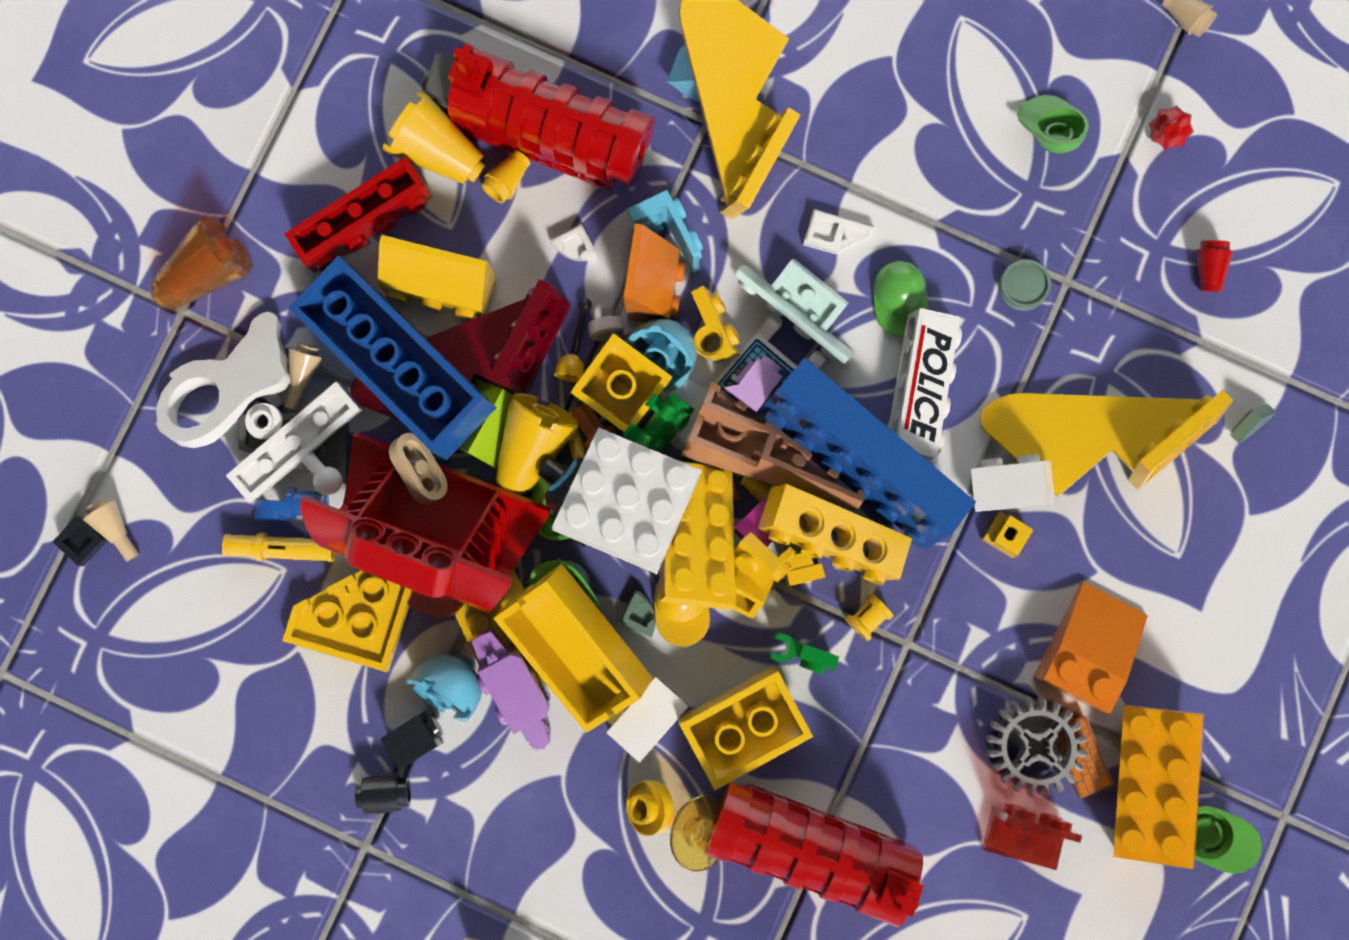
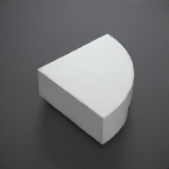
M582 224L550 240L553 247L568 259L590 261L598 258V254Z

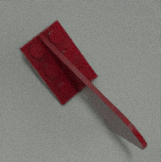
M539 279L535 288L529 290L525 299L426 337V339L472 384L478 375L503 387L512 395L516 393L527 394L571 306L552 284ZM356 376L351 385V396L362 407L400 421Z

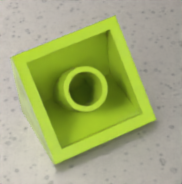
M476 378L473 385L497 408L458 449L497 469L509 402L513 395L498 386Z

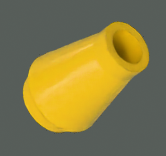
M514 150L508 158L484 175L485 181L481 185L482 189L498 203H504L507 199H512L526 169L531 164L530 160L522 152Z

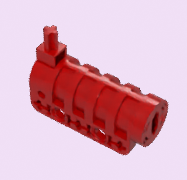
M464 44L463 48L456 47L454 49L453 55L455 60L448 74L452 85L449 91L447 108L451 121L463 134L510 153L518 150L533 162L603 189L613 190L616 181L628 186L634 182L652 138L655 117L635 109H630L627 113L615 108L612 100L599 95L595 99L581 95L580 88L568 83H563L561 86L548 82L546 75L537 71L521 72L515 69L513 62L474 48L469 44Z
M730 781L727 784L714 816L704 849L705 855L726 863L729 860L748 867V871L761 876L767 874L783 880L784 885L798 890L804 888L815 892L821 899L837 903L839 901L852 906L858 913L895 927H900L907 916H914L915 910L919 907V899L924 887L920 881L923 870V855L916 847L747 783L745 787Z

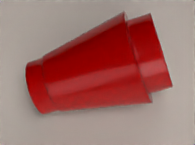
M1200 241V249L1196 250L1201 292H1222L1233 251L1230 250L1229 241Z

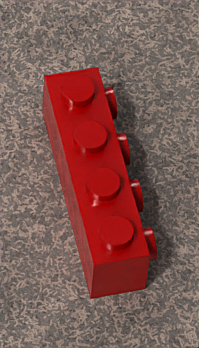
M405 156L293 227L284 235L307 268L313 273L317 271L323 272L338 255L341 257L348 251L353 253L360 250L367 244V239L378 232L382 234L390 231L397 225V220L408 213L411 215L423 210L427 206V201L432 199V196Z

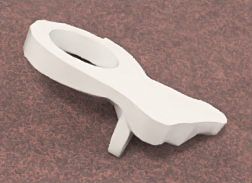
M264 312L255 317L250 324L246 336L224 361L213 359L194 360L181 365L169 375L172 380L162 391L156 406L157 422L155 424L159 431L183 447L197 448L215 442L227 432L241 416L248 404L255 398H264L276 407L284 403L277 393L285 390L291 380L287 371L288 358L280 339L281 323L277 316L271 312ZM206 385L217 386L219 402L212 415L198 426L190 428L179 427L177 411L183 399L198 387Z

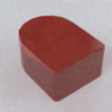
M412 591L407 605L433 617L445 619L454 617L463 606V603L447 596L433 598Z

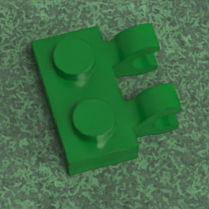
M672 392L669 393L665 400L653 393L645 405L655 412L643 429L631 422L623 435L639 445L665 454L670 441L677 432L686 427L690 415L695 410Z
M775 633L774 638L784 642L785 650L781 654L769 651L768 657L777 662H787L796 657L801 659L800 667L823 675L825 668L835 671L839 656L797 642L789 635Z

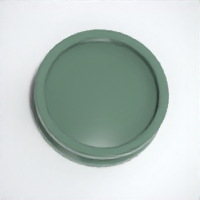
M1029 259L1018 260L1012 263L1002 273L999 280L1001 298L1009 307L1019 311H1028L1038 307L1046 300L1051 290V278L1046 268L1040 263Z

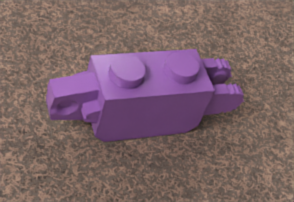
M492 627L472 637L471 641L479 660L476 680L485 695L490 693L495 701L494 710L497 718L503 726L508 724L513 734L521 731L529 745L532 746V749H545L547 744L550 743L549 735L551 732L550 724H548L546 718L550 707V693L539 674L513 643L507 646Z

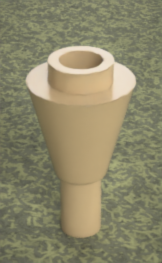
M298 343L297 348H289V376L291 382L289 383L290 388L285 407L299 410L304 389L308 387L324 359L323 356L318 355L319 348L303 343Z
M102 498L85 509L88 515L83 520L111 544L114 543L126 562L139 555L126 536L127 531L115 500L107 502L105 498Z

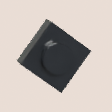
M77 515L52 542L77 566H85L108 540L83 520L85 517Z

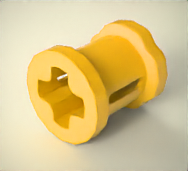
M870 594L867 597L868 601L853 616L848 615L845 618L853 630L867 642L872 638L871 633L885 619L890 620L894 616L874 594Z

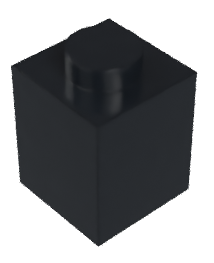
M423 712L381 737V740L398 769L401 770L443 744L440 738L443 735V730L434 716L428 718L427 714Z

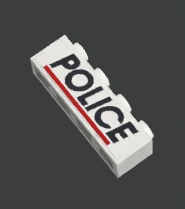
M919 308L907 315L888 428L926 460L937 458L944 446L945 436L942 433L943 420L947 417L950 410V398L947 396L949 384L953 382L956 374V364L953 363L955 349L958 348L961 342L962 330L959 328L960 317Z

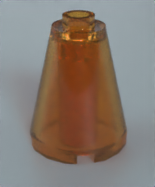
M204 215L196 220L150 284L153 290L151 291V296L162 308L169 307L176 310L246 277L251 272L253 264L242 244L237 239L231 242L223 234L228 229L213 217Z

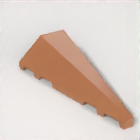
M711 382L681 453L682 457L776 486L788 484L825 501L855 510L859 509L864 500L865 492L861 489L855 492L838 479V472L832 468L826 471L811 460L812 453L770 422L761 423L746 412L747 405L740 400L735 404L720 392L721 386Z

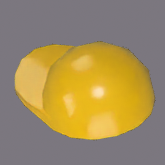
M660 579L658 580L654 588V609L659 633L667 642L675 646L687 647L696 644L705 636L709 628V608L660 602Z

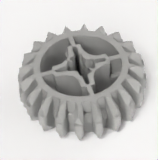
M1024 696L1023 709L1020 708L1016 701H1010L1009 705L1014 713L1009 715L1005 710L1000 709L998 714L1005 720L1004 723L1000 725L996 721H991L989 724L990 727L999 731L998 736L986 735L987 742L997 744V748L986 750L988 757H999V760L991 765L992 770L996 772L1005 768L1006 770L1001 774L1000 780L1006 784L1012 778H1015L1012 789L1016 792H1019L1026 783V793L1031 797H1034L1037 786L1040 787L1044 797L1050 796L1049 784H1053L1058 792L1064 791V786L1060 781L1063 777L1071 784L1076 781L1075 777L1069 773L1071 768L1073 767L1081 772L1084 770V766L1075 761L1076 756L1083 758L1088 756V751L1077 748V744L1088 741L1087 736L1081 734L1074 735V732L1081 729L1082 723L1077 720L1068 724L1073 711L1065 709L1058 714L1061 702L1054 700L1049 708L1046 709L1047 700L1044 696L1038 697L1036 707L1033 706L1031 697ZM1031 716H1046L1053 720L1048 726L1044 725L1038 731H1029L1020 723L1021 720ZM1062 729L1066 739V753L1060 761L1054 754L1052 747L1053 742L1058 737L1057 733ZM1011 730L1018 736L1021 742L1020 750L1015 755L1016 759L1012 763L1007 753V741ZM1025 733L1027 736L1038 741L1044 739L1045 743L1041 745L1044 746L1043 751L1049 756V759L1036 751L1029 753L1028 749L1032 747L1028 745L1030 741L1023 734ZM1036 761H1043L1053 769L1046 774L1037 776L1020 772L1025 766L1029 767Z

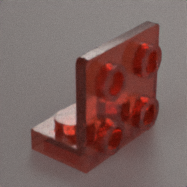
M1005 802L1004 808L992 805L982 849L987 852L1057 870L1064 839L1081 843L1082 835L1072 830L1073 823L1064 821L1061 817L1040 812V817L1037 818L1035 817L1036 813L1027 811V808Z

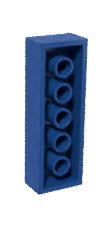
M339 255L288 307L432 453L445 460L497 408L379 291Z
M806 358L799 363L759 410L765 415L766 421L779 430L782 429L794 441L812 453L821 462L822 468L826 471L830 468L834 469L839 473V478L855 492H858L860 489L865 492L864 500L876 508L878 516L887 523L895 524L904 532V535L911 537V544L914 546L922 547L925 550L951 536L976 503L974 499Z

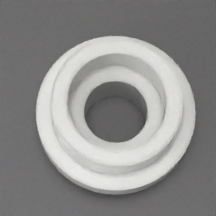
M260 403L249 409L245 417V425L248 432L255 438L269 439L282 428L283 418L275 406L268 403ZM262 414L268 418V425L265 428H261L258 425V418Z

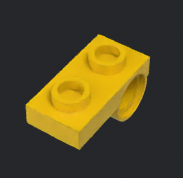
M704 285L692 291L691 294L705 322V326L701 327L694 336L696 351L701 356L715 363L729 361L741 355L737 344L741 343L740 337L733 324L727 325L722 313L726 311V307L718 292L712 293ZM719 336V348L714 352H708V341L712 337Z

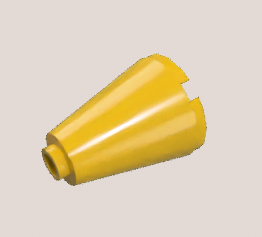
M419 91L416 95L421 100L417 105L410 101L404 108L388 134L394 140L391 146L384 143L383 151L399 159L406 156L410 163L463 185L468 180L474 183L486 166L481 162L484 155L425 92Z
M523 393L514 394L509 402L495 481L500 488L518 495H527L541 478L538 475L541 467L550 458L556 459L575 435L579 426L577 425V419L561 407L551 402L548 407L537 404L539 397Z

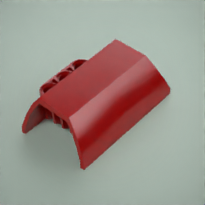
M356 431L352 438L347 484L343 504L340 509L307 496L301 499L300 511L306 529L313 541L320 547L345 556L346 561L357 569L433 598L447 596L489 613L510 588L513 577H510L512 571L546 522L551 510L546 505L439 463L438 465L447 480V492L441 499L432 504H421L412 497L389 456L390 444Z

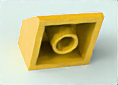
M613 333L574 386L571 393L625 432L631 422L638 427L642 424L652 410L645 405L653 393L660 397L672 376Z

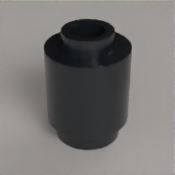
M399 774L362 778L361 785L355 787L356 807L362 808L365 815L398 812L402 810V807H409L411 805L409 778L400 777Z

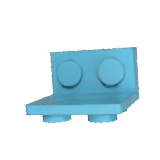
M665 190L628 208L629 224L632 233H634L635 224H642L657 235L661 234L664 231L663 227L668 225L691 272L694 273L699 270V259L702 258L700 250L703 247L695 230L693 229L688 232L684 218L687 216L678 198L672 200L669 192Z

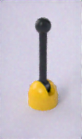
M582 298L578 303L580 314L571 352L561 357L556 364L554 376L564 381L577 383L584 374V365L577 356L587 311L592 308V301L589 298Z

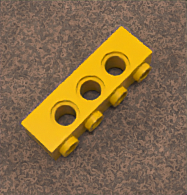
M788 484L771 487L758 529L770 533L768 538L774 542L784 545H790L791 542L801 546L800 551L803 554L814 558L827 557L833 560L832 565L845 571L858 570L864 573L863 578L876 584H884L887 580H898L901 578L912 541L911 537ZM801 515L805 518L807 524L805 532L799 525ZM833 529L836 531L838 536V541L836 545L833 543L831 539V532ZM864 543H865V544L867 545V547H868V556H867V558H866L865 555L863 554V544H864Z

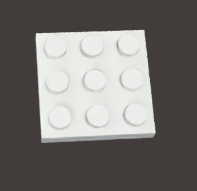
M598 428L553 523L552 529L562 535L658 574L702 470Z

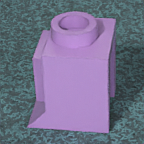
M763 356L761 360L757 359L755 363L750 360L735 380L738 385L724 387V389L738 401L740 400L747 405L754 413L758 414L759 410L783 380V376L778 374L781 367L766 356Z

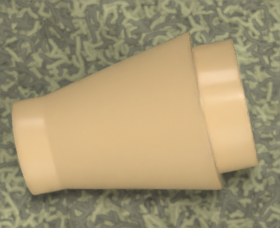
M1164 0L1162 6L1169 11L1188 35L1194 34L1196 37H1200L1217 17V13L1212 10L1213 5L1202 0Z

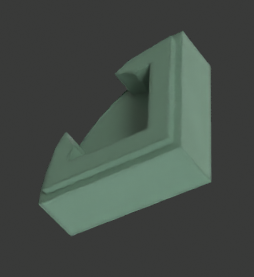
M1262 404L1251 409L1233 428L1230 436L1238 443L1243 442L1259 430L1276 411L1269 404Z
M634 590L619 622L652 638L655 629L654 610L648 599L639 591Z

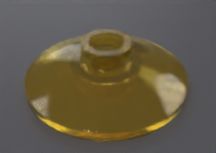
M699 796L689 800L680 808L672 822L670 830L671 852L678 864L685 869L695 872L704 871L713 867L719 861L704 854L709 831L720 803L717 799Z

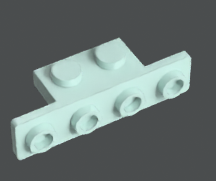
M792 259L772 285L747 265H743L735 271L734 275L740 279L738 284L745 291L752 295L757 293L767 301L766 307L772 313L779 317L786 316L795 324L793 328L799 335L808 340L813 338L823 346L821 351L834 362L840 360L845 364L854 354L849 347L828 331L849 303L798 261Z

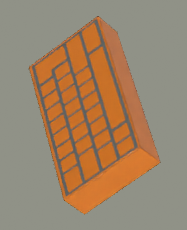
M1081 715L1068 721V724L1073 721H1080L1083 726L1074 732V735H1085L1088 739L1085 743L1077 744V748L1088 751L1087 757L1076 756L1075 760L1084 766V770L1081 772L1072 767L1069 771L1076 779L1072 785L1078 798L1086 797L1114 785L1087 717ZM1061 729L1057 733L1058 737L1054 742L1062 759L1066 753V739Z

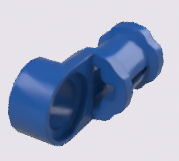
M289 487L285 501L256 500L253 519L286 522L287 519H295L297 516H302L300 503L304 496L329 505V495H322L319 492L298 491L296 487Z

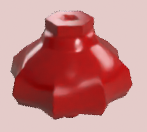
M1177 105L1170 109H1159L1156 117L1148 123L1151 130V141L1160 144L1164 150L1172 147H1183L1187 138L1194 133L1191 125L1192 114L1183 112Z

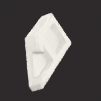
M814 209L803 245L837 255L873 236L876 227Z

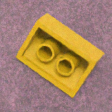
M381 235L377 285L384 293H387V299L404 304L407 303L408 299L421 302L420 306L434 312H441L442 308L454 310L455 316L466 320H472L476 316L480 317L488 313L497 277L488 261Z
M774 666L678 718L679 725L714 790L813 737L780 673Z

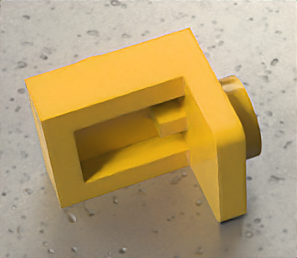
M752 532L741 540L734 551L735 563L739 570L748 575L761 588L772 579L778 583L791 570L792 566L788 562L796 552L789 547L777 557Z

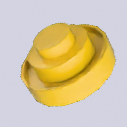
M644 780L634 784L629 790L626 799V812L629 822L635 831L644 836H654L665 832L670 827L674 816V804L671 794L665 785L657 780Z

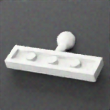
M336 381L226 476L249 503H254L302 462L314 476L313 485L316 491L322 495H333L342 486V475L333 467H325L313 452L363 409L345 387Z

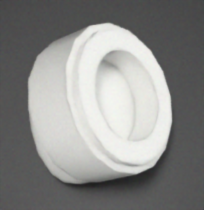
M597 305L594 309L595 320L588 323L590 338L596 341H606L610 339L613 333L618 337L623 335L625 331L623 319L619 316H613L610 309L606 306Z

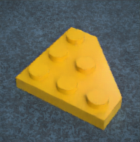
M361 570L327 587L326 590L294 605L282 641L380 671L389 672L414 591Z

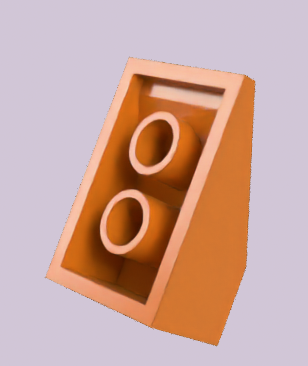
M635 224L623 296L627 319L638 322H647L651 319L670 320L671 316L678 317L680 296L674 295L676 282H683L686 261L680 260L679 248L642 224Z
M1081 581L1033 677L1098 712L1111 714L1128 680L1148 615Z

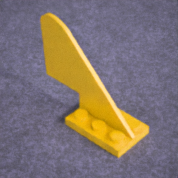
M680 0V27L723 189L721 201L725 204L720 213L732 220L750 208L801 116L789 107L781 114H778L756 100L789 38L739 0Z
M1223 390L1213 398L1207 394L1201 400L1016 393L998 398L987 405L981 413L980 424L983 431L1015 460H1017V456L1039 454L1040 461L1051 460L1054 494L1057 497L1111 451L1133 471L1128 481L1139 490L1213 427L1233 402V399Z

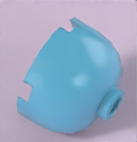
M651 319L638 326L626 341L627 344L672 376L664 392H671L680 388L694 369L697 357L694 339L688 330L678 322L669 319Z
M459 652L455 656L446 653L429 656L416 667L406 681L407 685L415 684L411 690L424 702L441 713H444L446 709L455 711L456 714L453 719L467 722L482 697V690L476 680L477 673L472 669L475 663L469 657Z

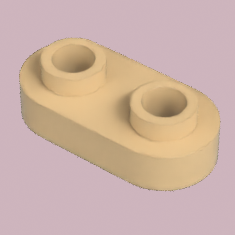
M405 433L395 439L389 447V456L412 497L419 503L426 505L441 499L447 492V480L431 451L413 433Z

